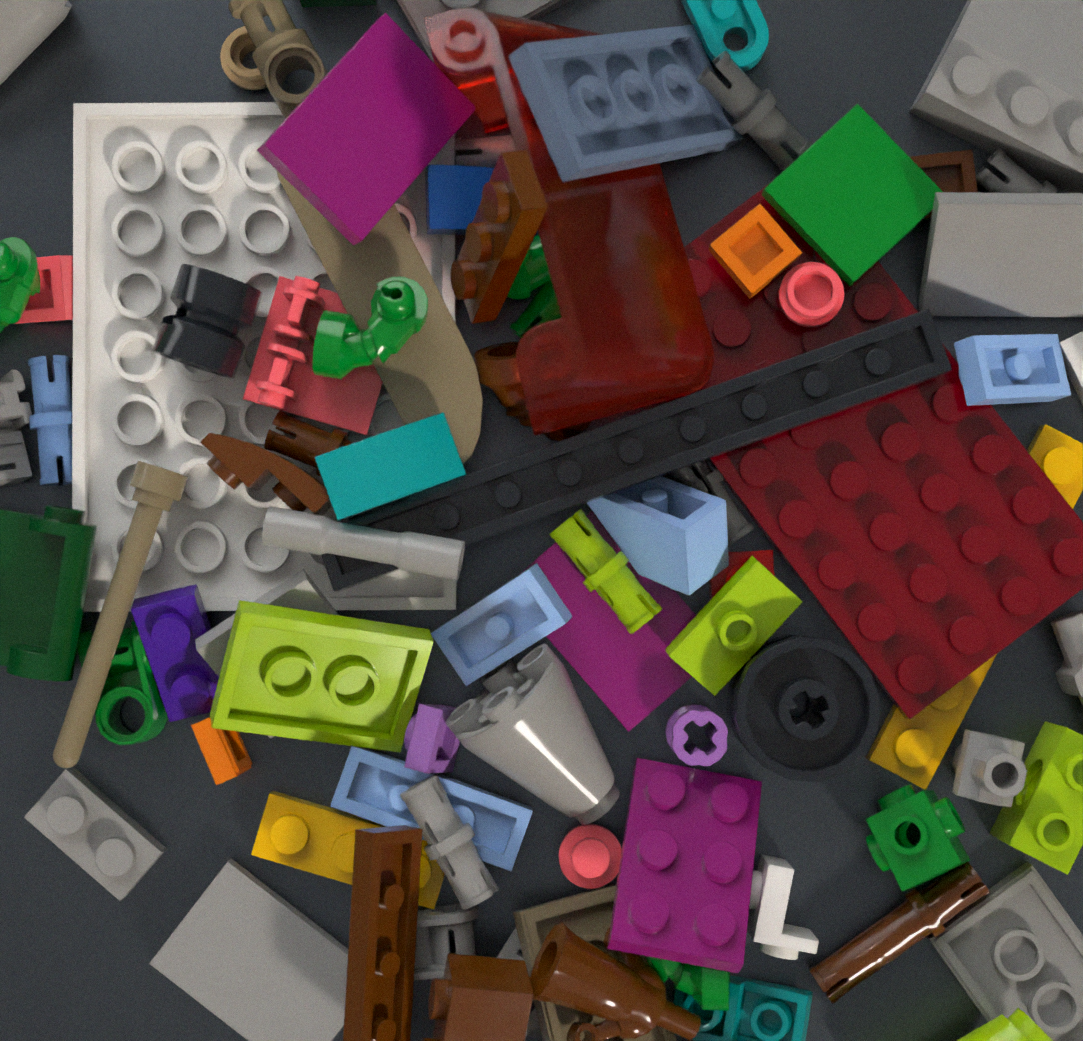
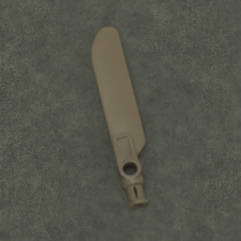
M232 0L228 4V9L232 17L242 20L256 47L253 53V60L277 106L286 119L327 74L324 64L306 30L296 28L282 0ZM264 16L270 18L275 28L274 32L268 30L263 20ZM304 69L315 74L314 82L304 93L289 94L282 90L286 76L292 71ZM277 171L278 178L348 314L353 315L361 330L368 329L367 321L371 317V299L377 289L376 283L390 277H406L415 280L424 288L428 297V316L421 330L413 334L396 354H392L384 364L379 357L372 362L404 425L443 412L445 413L462 463L465 464L472 458L481 432L483 397L477 367L395 204L392 205L366 237L353 246Z

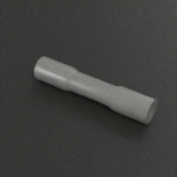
M269 506L262 528L263 545L316 555L329 553L394 565L404 571L453 580L459 579L465 551V541L411 531L398 533L331 520L327 516Z

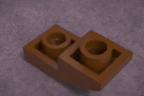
M209 433L201 441L214 455L207 462V465L234 490L243 482L248 488L259 491L274 475L279 482L272 488L273 492L292 510L304 512L309 508L314 514L324 515L332 507L325 485L307 471L285 458L252 443L229 436Z

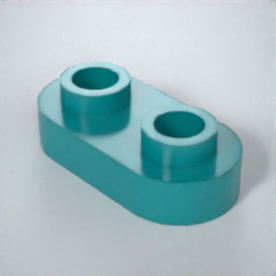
M681 0L691 24L696 29L707 57L714 66L715 64L712 60L724 51L731 55V59L744 72L758 64L768 44L769 30L756 0ZM729 34H737L745 41V48L740 51H732L725 46L723 38Z

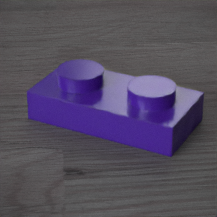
M197 584L134 599L131 612L169 722L210 713L219 677L196 649L195 639L211 629Z

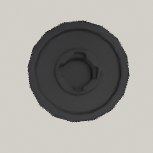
M181 264L170 296L171 301L177 307V311L174 315L163 317L152 351L185 365L234 379L245 348V344L238 337L239 330L252 327L263 293L251 285L226 275L194 265Z

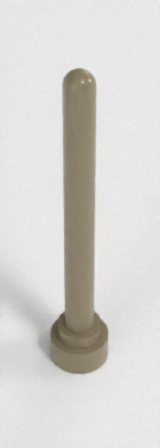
M137 462L130 486L135 487L132 500L138 503L53 751V760L61 768H71L79 761L163 510L170 512L173 500L180 502L188 479L187 476L145 462Z

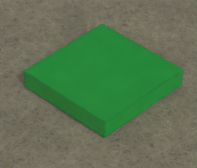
M856 104L765 187L762 196L850 287L932 212L935 192L943 191Z

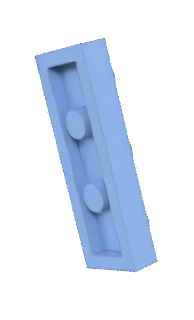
M351 746L330 805L331 807L386 827L406 825L419 828L400 794L422 780L437 774L450 803L462 823H469L475 833L472 841L482 861L512 871L533 812V807L439 773L427 774L404 767L405 761L370 748Z

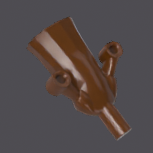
M563 922L552 928L541 946L530 975L533 1000L555 1003L605 1019V1021L596 1025L579 1021L572 1023L566 1037L567 1041H581L580 1034L582 1031H584V1039L582 1041H603L616 1036L635 1039L648 1034L656 1026L688 1040H692L697 1035L701 1025V1017L667 1001L665 985L659 973L651 965H646L640 955L608 949L612 952H618L623 958L624 964L575 934ZM610 927L605 933L603 940L606 949L608 947Z

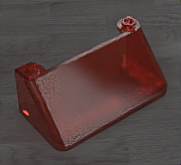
M458 8L423 17L434 64L476 107L473 114L479 118L485 133L507 127L510 128L516 151L527 150L548 205V209L538 228V233L562 318L542 323L530 329L520 339L516 351L517 369L534 436L685 396L701 389L710 379L714 367V348L660 163L562 182L557 168L549 156L547 145L531 108L522 94L520 83L508 58L509 55L525 43L603 35L604 33L473 8Z

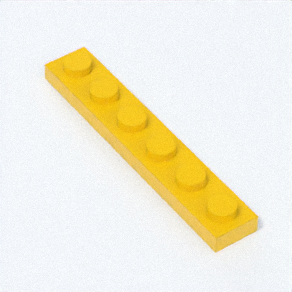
M1047 424L1041 425L1027 451L1073 509L1083 491V443ZM996 655L910 720L905 719L895 704H893L866 759L926 790Z

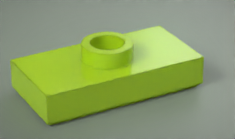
M751 556L666 647L665 651L670 658L715 696L803 601L755 557Z

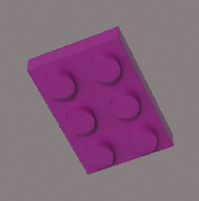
M637 758L633 769L607 949L727 972H740L744 964L762 781Z

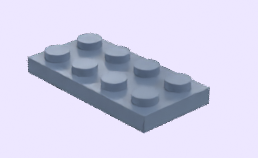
M694 25L531 42L523 44L508 56L520 83L522 94L531 108L547 145L549 156L554 162L562 182L723 151L743 139V136L731 126L734 118L703 85H699L696 81L706 66L713 72L714 70Z

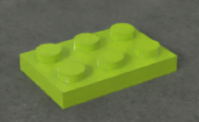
M239 600L210 711L211 727L214 729L401 752L406 728L413 713L434 642L430 630Z

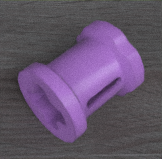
M695 703L683 705L674 710L667 720L665 728L666 741L677 757L687 765L711 766L719 761L727 751L728 728L722 718L706 706ZM691 721L700 727L708 722L710 723L704 732L710 741L701 749L694 743L683 748V745L689 738L683 729Z

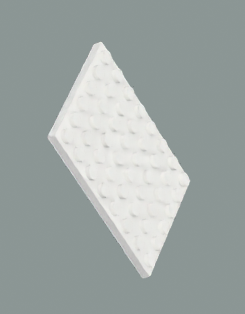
M276 102L73 103L72 508L86 511L84 523L97 526L84 612H101L138 503L132 500L135 487L130 486L138 461L187 476L188 479L180 502L173 500L170 512L164 510L162 512L133 601L136 598L197 584L206 611H236L239 600L254 602L304 569L335 610H457V580L398 570L340 592H334L321 555L262 544V528L269 506L292 510L272 490L279 480L273 475L259 491L248 488L243 482L234 490L207 465V462L214 455L201 441L209 433L233 437L263 449L269 429L288 438L295 439L293 436L276 430V426L272 425L273 419L280 410L243 400L279 276L292 280L295 279V276L305 277L320 283L319 288L336 292L278 178L277 170L257 151L263 142L285 120ZM456 133L428 165H456ZM425 167L394 204L456 323V296L452 289L450 277L452 263L456 261V235H427ZM181 264L194 265L226 275L251 285L263 293L252 327L239 330L238 337L245 344V348L234 379L185 365L152 351L163 317L176 314L177 307L171 301L170 296ZM382 384L367 436L287 413L289 416L329 433H332L335 428L348 433V440L354 443L404 426L384 384ZM273 450L270 451L304 469L324 484L322 477L316 475L317 468ZM333 506L323 515L331 520L339 521ZM309 508L304 511L314 514Z

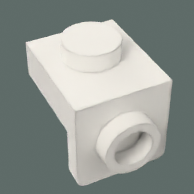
M761 854L758 870H753L747 932L753 942L761 943L759 950L770 956L796 960L799 951L816 954L819 940L810 929L784 924L794 874L793 867L786 859Z

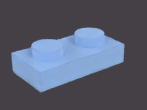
M1058 334L973 335L955 342L954 347L959 366V378L963 386L967 406L1051 402L1070 396L1071 392Z
M536 563L439 626L431 635L465 686H468L560 628L573 616Z

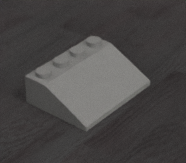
M967 0L909 112L991 155L1001 148L1009 158L1021 166L1028 174L1043 182L1049 181L1064 193H1083V0Z

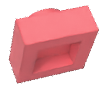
M73 256L36 257L40 275V293L30 296L21 319L14 324L73 320Z

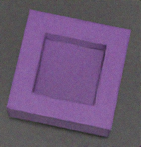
M419 704L417 714L410 719L405 732L404 744L408 752L404 767L427 774L453 772L460 741L445 723L456 707L445 704Z

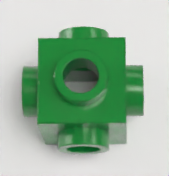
M911 784L902 787L877 800L881 812L865 819L872 831V834L866 836V843L875 862L882 871L892 870L902 891L915 888L970 861L958 835L965 832V827L956 808L947 796L939 800L934 790H923L916 794ZM913 824L919 828L921 833V839L918 844L914 843L910 836V829Z

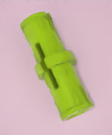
M580 509L549 535L567 553L586 578L582 583L589 592L595 589L615 612L618 619L627 628L626 630L632 634L654 617L653 615L659 613L662 607L635 578V575L626 566L629 559L622 551L616 553L594 528L595 526L586 517L583 510Z

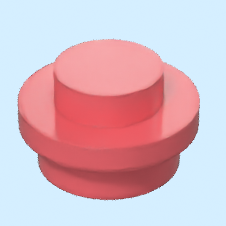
M818 262L801 263L789 270L784 276L779 287V304L785 316L793 323L803 327H819L830 322L840 311L844 301V287L838 274L829 266Z
M593 823L579 825L570 830L560 844L559 864L561 870L570 882L586 889L603 887L610 883L618 874L622 851L621 845L614 833L602 825Z

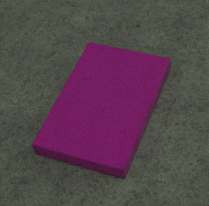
M385 12L263 142L257 151L354 246L366 237L476 110V107Z
M591 511L586 517L613 550L619 553L621 549L594 512ZM557 542L522 571L524 572L537 563L573 617L566 624L546 637L628 732L692 677L668 656L665 649L696 616L695 613L675 590L639 575L629 561L626 563V566L635 575V578L662 607L659 613L653 615L654 617L632 634L626 630L627 628L594 589L592 592H589L582 582L586 578Z

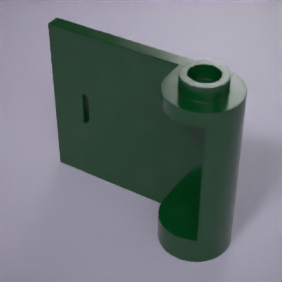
M46 505L44 516L0 509V665L7 666L6 672L11 675L45 681L73 680L97 529L96 525L84 523L86 512L84 510Z

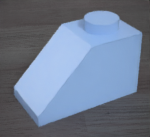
M660 476L587 503L615 543L629 559L636 572L672 590L691 595L729 566L726 500Z

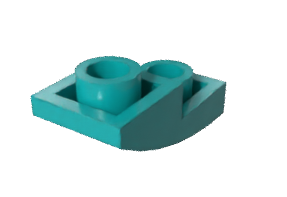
M444 412L315 457L337 520L466 475Z
M730 975L729 1011L702 1010L691 995L675 989L673 1003L701 1017L699 1031L692 1039L695 1041H806L813 991Z

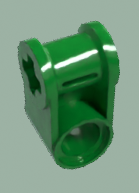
M135 620L132 621L131 627L123 628L116 651L128 648V652L114 655L95 711L96 724L100 733L108 741L118 745L136 744L155 738L164 729L168 718ZM92 630L80 633L78 653L81 667L83 666L94 633ZM130 697L137 699L145 710L144 723L135 733L127 730L120 720L121 706Z

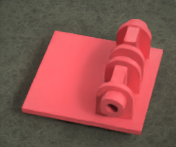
M279 276L243 400L367 436L383 384L374 364L354 368L343 379L318 376L313 373V348L322 313L325 310L348 314L338 294L319 288L320 283L305 277L295 276V279L292 280Z

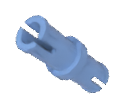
M65 355L52 356L53 382L48 380L46 356L33 357L27 360L30 367L35 414L29 416L30 430L37 431L41 479H39L40 486H57V483H59L56 459L61 460L63 485L72 484L70 357Z

